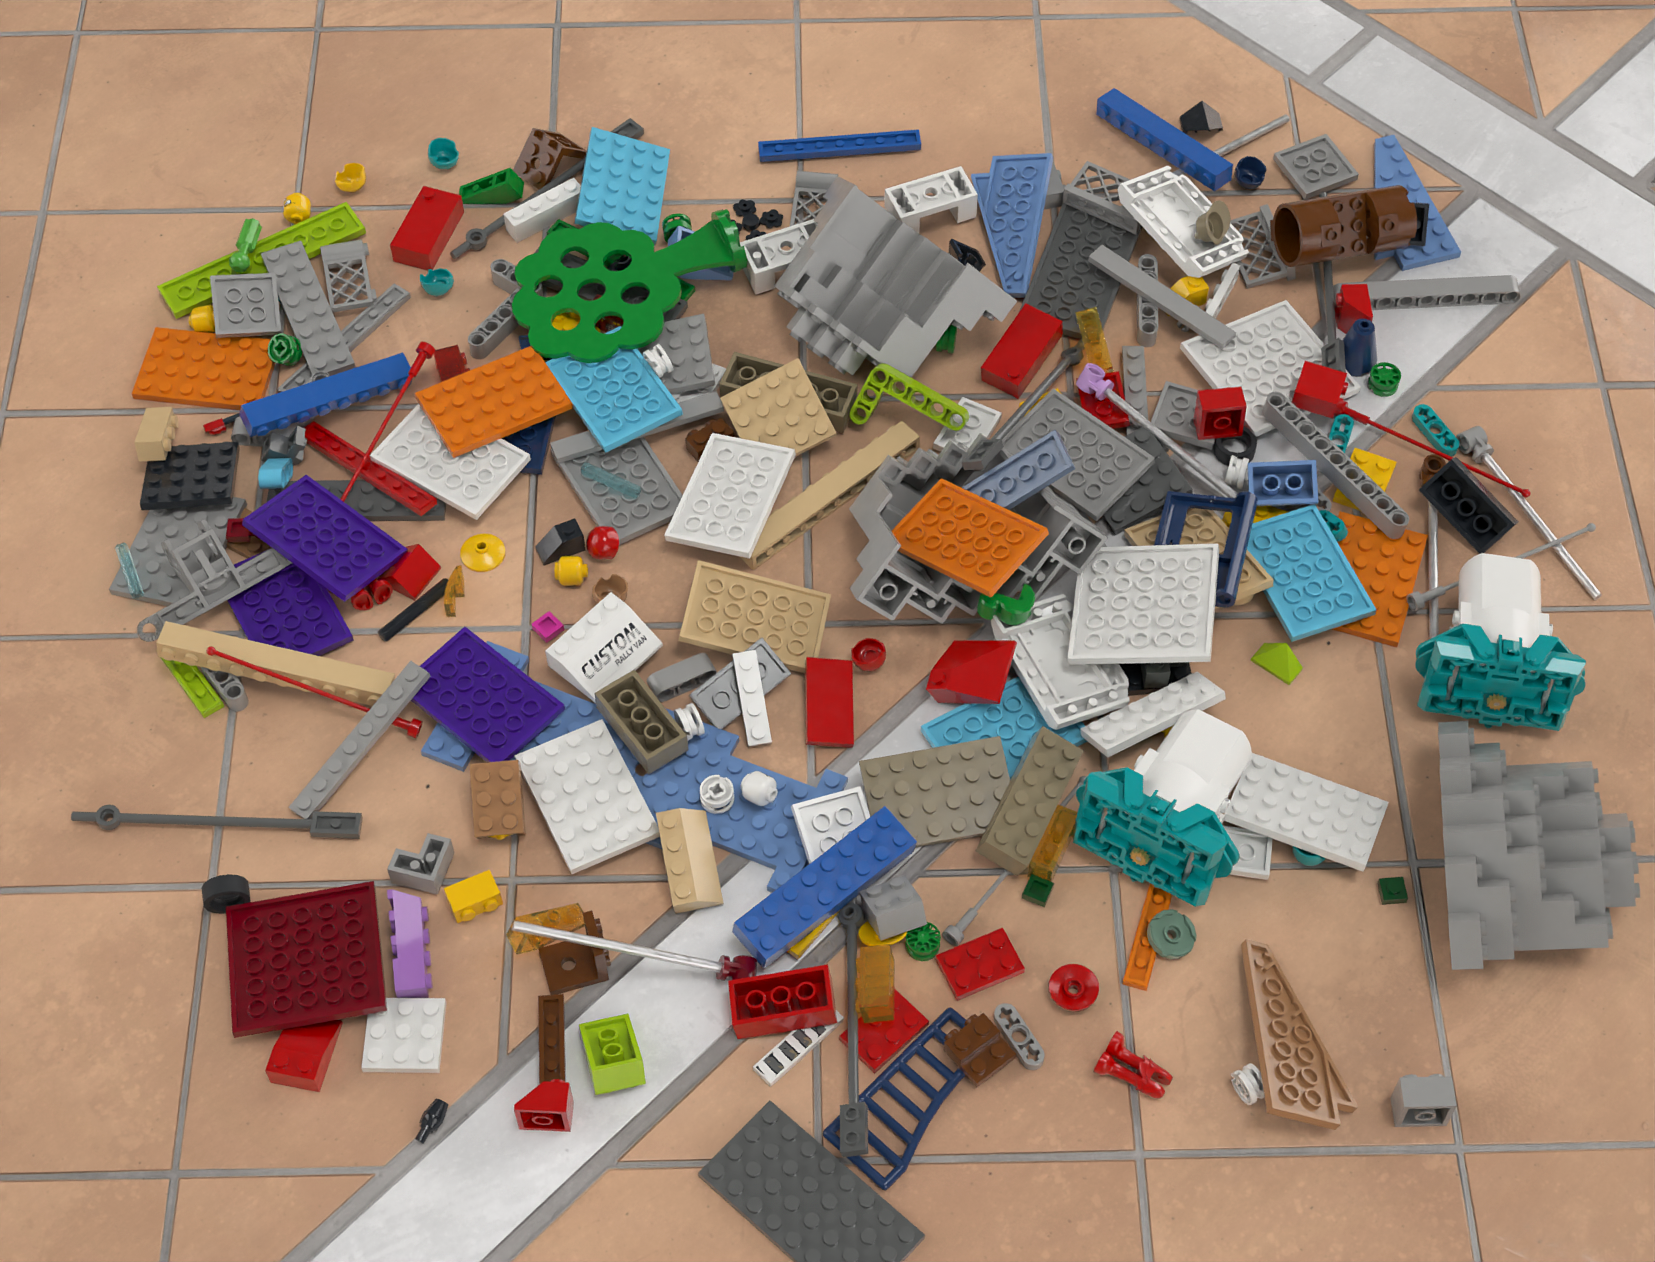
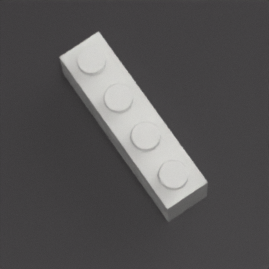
M572 178L504 213L506 231L518 243L553 225L558 219L563 220L576 213L581 185L575 178Z

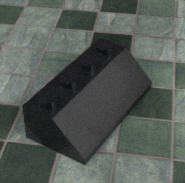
M1457 457L1451 459L1419 489L1427 500L1479 554L1485 553L1519 522Z

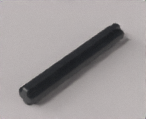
M443 578L378 631L379 637L385 642L392 638L453 588L451 582Z

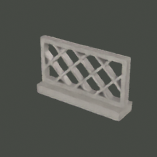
M1087 161L1072 183L1067 184L1064 188L1063 203L1135 235L1140 230L1141 224L1134 219L1123 205L1118 206L1112 203V201L1120 200L1119 195L1109 196L1108 190L1118 189L1121 183L1130 179ZM1089 169L1096 172L1097 175L1087 177L1086 172ZM1112 179L1115 183L1105 185L1104 180ZM1100 181V187L1091 188V182ZM1086 184L1087 189L1082 190L1076 186ZM1104 192L1105 197L1100 198L1095 196L1094 193Z
M1268 204L1260 206L1259 212L1230 220L1234 227L1240 228L1238 231L1240 234L1244 230L1253 233L1250 239L1243 237V243H1246L1244 250L1249 249L1251 245L1260 248L1257 254L1249 252L1246 256L1253 259L1250 265L1242 263L1241 260L1236 262V264L1240 265L1239 271L1247 289L1284 277L1287 278V281L1296 279L1295 267H1288L1281 261L1274 242L1271 241L1270 220H1273V215ZM1254 220L1259 222L1257 228L1247 225ZM1257 235L1266 237L1264 243L1254 241ZM1264 250L1273 253L1270 259L1261 256ZM1257 261L1266 263L1263 270L1254 267ZM1272 265L1278 267L1280 271L1271 273L1268 272V269ZM1250 272L1260 274L1256 279L1249 280L1248 278Z

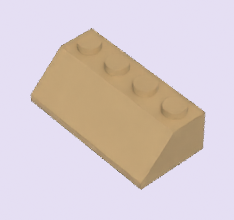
M678 808L656 813L675 914L724 904L706 811Z

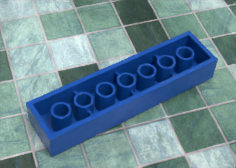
M884 806L736 920L732 933L762 968L765 969L824 921L860 894L859 891L870 887L912 854L917 841L888 808Z

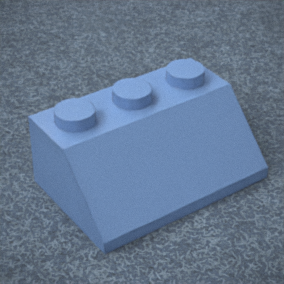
M1316 460L1248 463V492L1257 497V506L1318 504Z

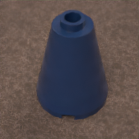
M1358 319L1353 323L1342 340L1344 342L1345 368L1354 377H1360L1367 372L1369 374L1372 367L1377 364L1375 326L1368 319Z

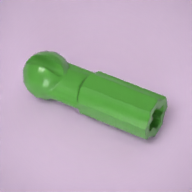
M254 218L245 219L236 242L238 252L234 253L229 259V265L235 272H245L250 266V259L247 255L254 251L262 229L259 221Z

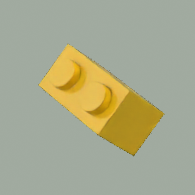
M490 869L444 888L446 899L457 923L470 921L476 915L494 911L500 905H503L501 893Z

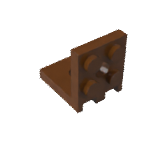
M532 128L513 171L540 190L551 182L563 156L584 159L587 151L561 133ZM539 158L540 167L536 169L535 161Z
M592 910L583 912L586 935L604 939L600 919H594ZM566 941L538 948L550 995L565 993L609 980L607 967L611 966L609 951L606 949ZM567 961H572L576 964L571 970H564L562 965Z

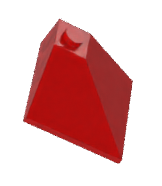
M954 640L932 668L926 690L937 703L1000 704L1017 642L1015 640Z

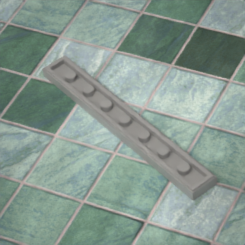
M1101 245L1089 256L1088 261L1219 348L1223 349L1236 337L1234 330L1104 245Z
M394 283L377 298V301L373 302L374 306H368L341 331L350 353L411 298L408 291ZM307 363L277 388L278 393L307 383L312 376Z
M717 391L679 402L678 404L682 408L683 415L635 439L724 412V406ZM590 431L550 443L557 463L603 450Z

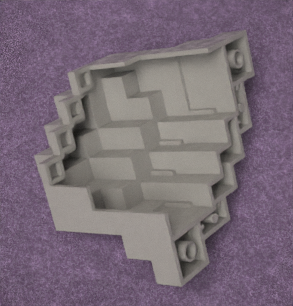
M838 176L823 196L828 201L813 220L818 226L774 285V287L779 289L778 295L798 308V311L786 326L791 330L789 335L799 342L802 339L808 342L806 346L808 349L821 358L824 355L830 359L828 362L842 374L849 372L851 375H854L866 358L876 366L885 363L912 377L950 324L960 330L965 328L971 331L981 316L987 317L991 321L997 319L1002 322L1017 302V300L969 263L964 266L949 253L941 250L926 237L920 235L906 223L886 211L860 191L855 184Z
M980 433L969 448L961 442H958L956 445L949 440L939 455L930 449L926 452L921 448L917 449L909 462L900 456L895 459L888 455L849 508L869 539L867 545L856 558L863 569L850 587L856 600L892 621L906 603L942 624L955 606L974 616L977 612L981 592L898 552L901 544L892 533V530L941 478L962 488L1014 454L1002 448L984 470H964L962 461L981 440H990ZM1047 486L1010 509V511L1046 527L1049 535L998 589L997 593L1013 598L1018 590L1022 592L1023 586L1026 583L1033 589L1036 601L1063 564L1081 575L1108 537L1098 526L1083 518L1072 505L1056 496Z
M1468 721L1438 722L1445 876L1452 970L1483 969V960L1515 959L1514 951L1609 948L1608 939H1613V928L1610 910L1605 907L1636 906L1635 898H1640L1639 883H1634V874H1639L1636 852H1631V843L1636 842L1633 821H1628L1627 813L1603 814L1599 792L1594 791V783H1599L1598 768L1593 769L1592 761L1506 766L1505 750H1500V743L1474 744V728H1469Z

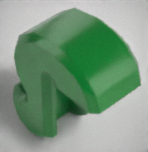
M1026 583L1023 586L1019 600L997 592L992 597L981 593L977 612L987 620H992L993 616L996 615L1002 622L1008 625H1020L1026 622L1031 615L1035 602V593L1031 586Z

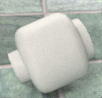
M754 771L747 774L741 782L743 797L758 806H765L773 802L777 796L778 791L775 779L762 772Z

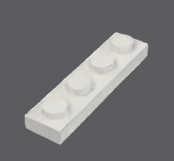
M1232 263L1229 270H1224L1221 277L1222 283L1216 285L1213 299L1209 298L1207 301L1206 313L1215 319L1238 279L1240 265Z
M756 650L733 653L748 747L770 744L772 740Z

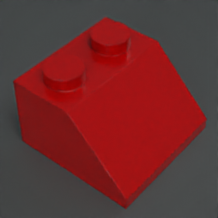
M1342 284L1340 293L1336 294L1335 320L1337 329L1347 334L1356 320L1368 319L1371 322L1373 320L1367 284Z
M553 1079L550 1082L543 1081L514 1104V1112L520 1130L571 1132L574 1100L569 1082L561 1079Z

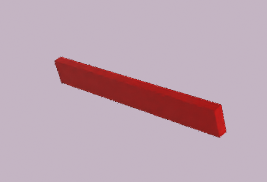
M315 421L304 427L307 444L352 473L356 472L365 455L364 452ZM370 456L358 475L420 516L437 505L435 497L395 472L371 461Z

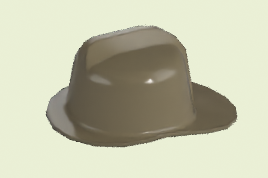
M1215 201L1206 213L1198 217L1196 220L1195 239L1213 242L1216 245L1222 242L1230 227L1231 220L1229 209L1224 202Z

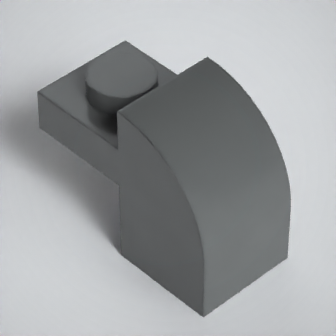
M297 426L289 437L271 432L263 442L261 461L266 462L270 458H291L293 466L301 463L307 443L305 428Z

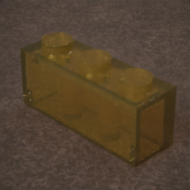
M1097 307L1075 312L1088 362L1099 366L1105 373L1114 372Z
M1057 805L1029 863L1027 877L1034 874L1048 881H1053L1073 838L1072 835L1078 812Z
M890 944L860 947V958H856L857 971L860 973V978H856V989L859 993V998L855 999L856 1011L861 1013L864 1023L894 1020L895 959Z

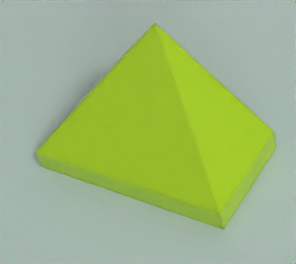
M1264 643L1251 658L1253 663L1288 685L1294 681L1303 669L1287 643Z

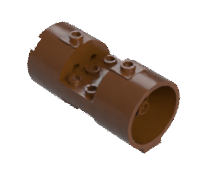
M1401 185L1283 203L1277 207L1273 220H1270L1271 241L1274 242L1279 258L1288 267L1406 248L1410 246V239L1416 235V209L1414 203L1409 202L1407 197L1409 192Z

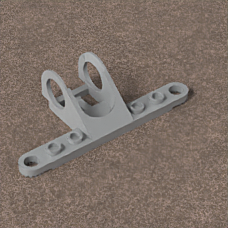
M203 519L197 523L202 534L174 549L169 539L161 542L162 549L169 563L191 593L140 621L137 626V635L143 641H155L159 638L166 621L183 625L292 564V562L271 548L235 568L214 530L210 529L206 520ZM205 538L217 560L210 563L200 546L196 547L192 552L195 554L202 569L190 574L178 552ZM147 623L153 624L156 629L155 634L151 637L145 636L143 633V626Z

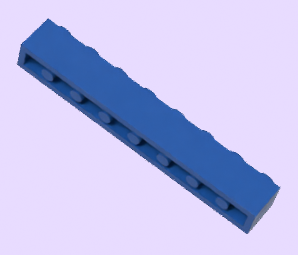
M1113 88L1097 99L1096 115L1178 167L1204 186L1215 192L1231 181L1232 163L1117 89Z
M402 352L243 404L240 409V417L250 437L256 435L264 436L271 430L277 428L279 430L285 429L292 423H303L311 417L317 415L324 416L332 410L338 408L345 409L353 403H363L371 397L377 395L384 396L392 390L402 389L409 376L408 372L411 367Z

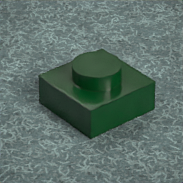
M1031 874L1022 893V899L1045 907L1054 888V883Z
M1403 877L1379 878L1377 884L1382 905L1407 903L1408 895Z

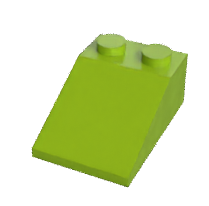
M628 1013L579 1024L595 1095L646 1084L643 1059Z

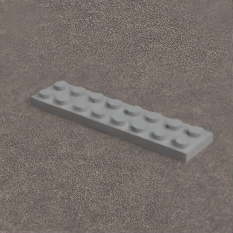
M297 241L261 253L268 273L276 274L278 297L295 337L301 342L303 356L311 374L324 371L332 376L356 368L302 242Z

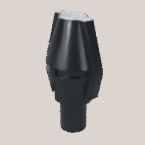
M436 1098L421 1117V1129L415 1140L424 1144L429 1134L439 1128L444 1121L448 1103Z

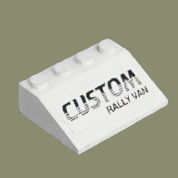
M610 592L545 652L548 666L596 703L595 692L632 670L636 671L663 646V643L625 602Z

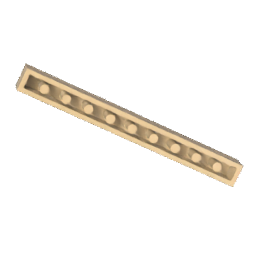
M903 421L891 426L886 433L874 438L868 446L859 449L847 461H842L836 469L824 474L818 482L809 485L797 497H792L786 505L774 510L765 523L750 559L740 558L752 570H755L861 493L888 455L895 459L900 456L905 460L913 455L920 448V436Z
M168 621L165 622L156 642L158 657L165 660L179 661L190 666L196 665L209 668L212 671L227 672L235 676H244L261 682L266 681L282 687L288 686L304 692H311L222 657L210 656L206 650L208 647L213 646L217 651L348 701L370 705L371 707L395 680V673Z

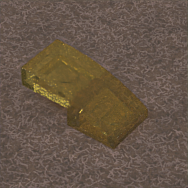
M462 565L456 566L446 586L444 607L447 617H456V597H465Z

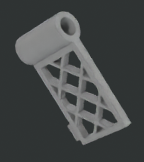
M797 171L790 226L816 218L824 206L819 199L824 196L838 174ZM799 195H807L811 199L802 203L799 200ZM815 202L820 208L812 213L807 207ZM804 210L808 216L800 220L796 214Z
M362 239L320 246L332 312L374 306L373 302L377 301L375 289H371L366 263V256L369 255L367 243H363ZM362 263V266L357 271L351 268L354 264ZM338 267L341 269L337 274L329 271L331 268ZM346 272L352 274L349 280L342 278ZM357 278L364 280L360 286L353 283ZM337 281L344 284L339 290L332 287ZM349 287L355 290L351 296L344 293ZM362 293L368 296V299L357 300L356 297ZM339 297L346 300L342 304H334Z

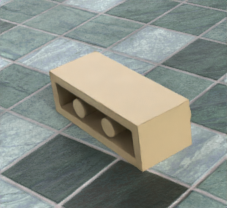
M172 407L145 409L134 442L139 461L166 460L168 451H171V441L175 439V428H178V416L174 415Z

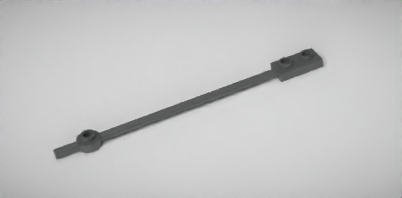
M629 118L611 132L638 139L644 134V128ZM585 158L517 206L573 177L584 169ZM504 215L483 230L479 228L469 230L466 234V242L451 251V257L456 259L470 248L478 250L485 247L487 236L505 224Z
M1326 192L1319 194V198L1327 196ZM1331 260L1323 262L1328 344L1321 348L1322 366L1346 373L1344 342L1340 338L1336 339Z
M1082 338L1074 347L1068 348L1061 353L1062 361L990 440H981L962 461L964 470L981 471L987 467L1004 447L1002 439L1068 366H1075L1081 362L1084 357L1082 350L1089 344V339Z
M104 805L97 812L73 811L71 820L97 822L103 830H113L120 823L310 829L311 837L360 839L363 816L362 813L313 811L312 819L120 813L116 806Z
M856 898L839 911V920L843 927L847 929L849 1104L840 1105V1153L842 1157L868 1154V1106L865 1102H859L857 928L864 923L865 914L857 904Z

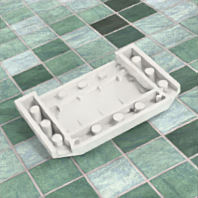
M1166 166L1121 183L1118 187L1120 203L1188 276L1200 278L1240 261L1248 255V249L1244 250L1242 245L1244 241L1242 235L1231 223L1220 244L1216 245L1213 242L1195 239L1196 220L1209 210L1212 203L1188 177L1183 174L1178 177L1170 172L1171 167Z
M1064 594L1035 602L1031 615L1026 622L1020 625H1008L1002 622L996 615L991 620L993 633L997 640H1015L1017 642L1011 664L1047 725L1055 730L1123 708L1130 701L1128 697V678L1119 664H1069L1068 651L1074 605L1066 600L1067 596Z

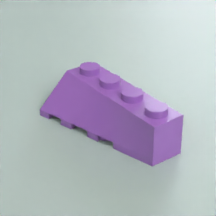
M393 889L387 890L388 900L392 907V910L389 911V921L391 922L392 933H395L394 936H391L393 955L396 956V958H393L397 998H429L428 989L433 988L431 973H427V966H431L430 951H426V944L430 943L429 929H425V921H429L428 907H423L420 897Z

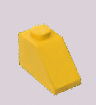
M1187 276L1178 280L1170 289L1199 307L1206 304L1209 287L1203 277Z

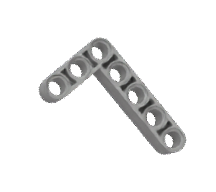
M497 259L491 263V274L493 283L511 295L468 336L470 354L475 359L486 358L519 326L513 316L512 301L521 287L518 285L514 275L516 266L504 259ZM539 283L535 292L537 295L544 297L542 283Z

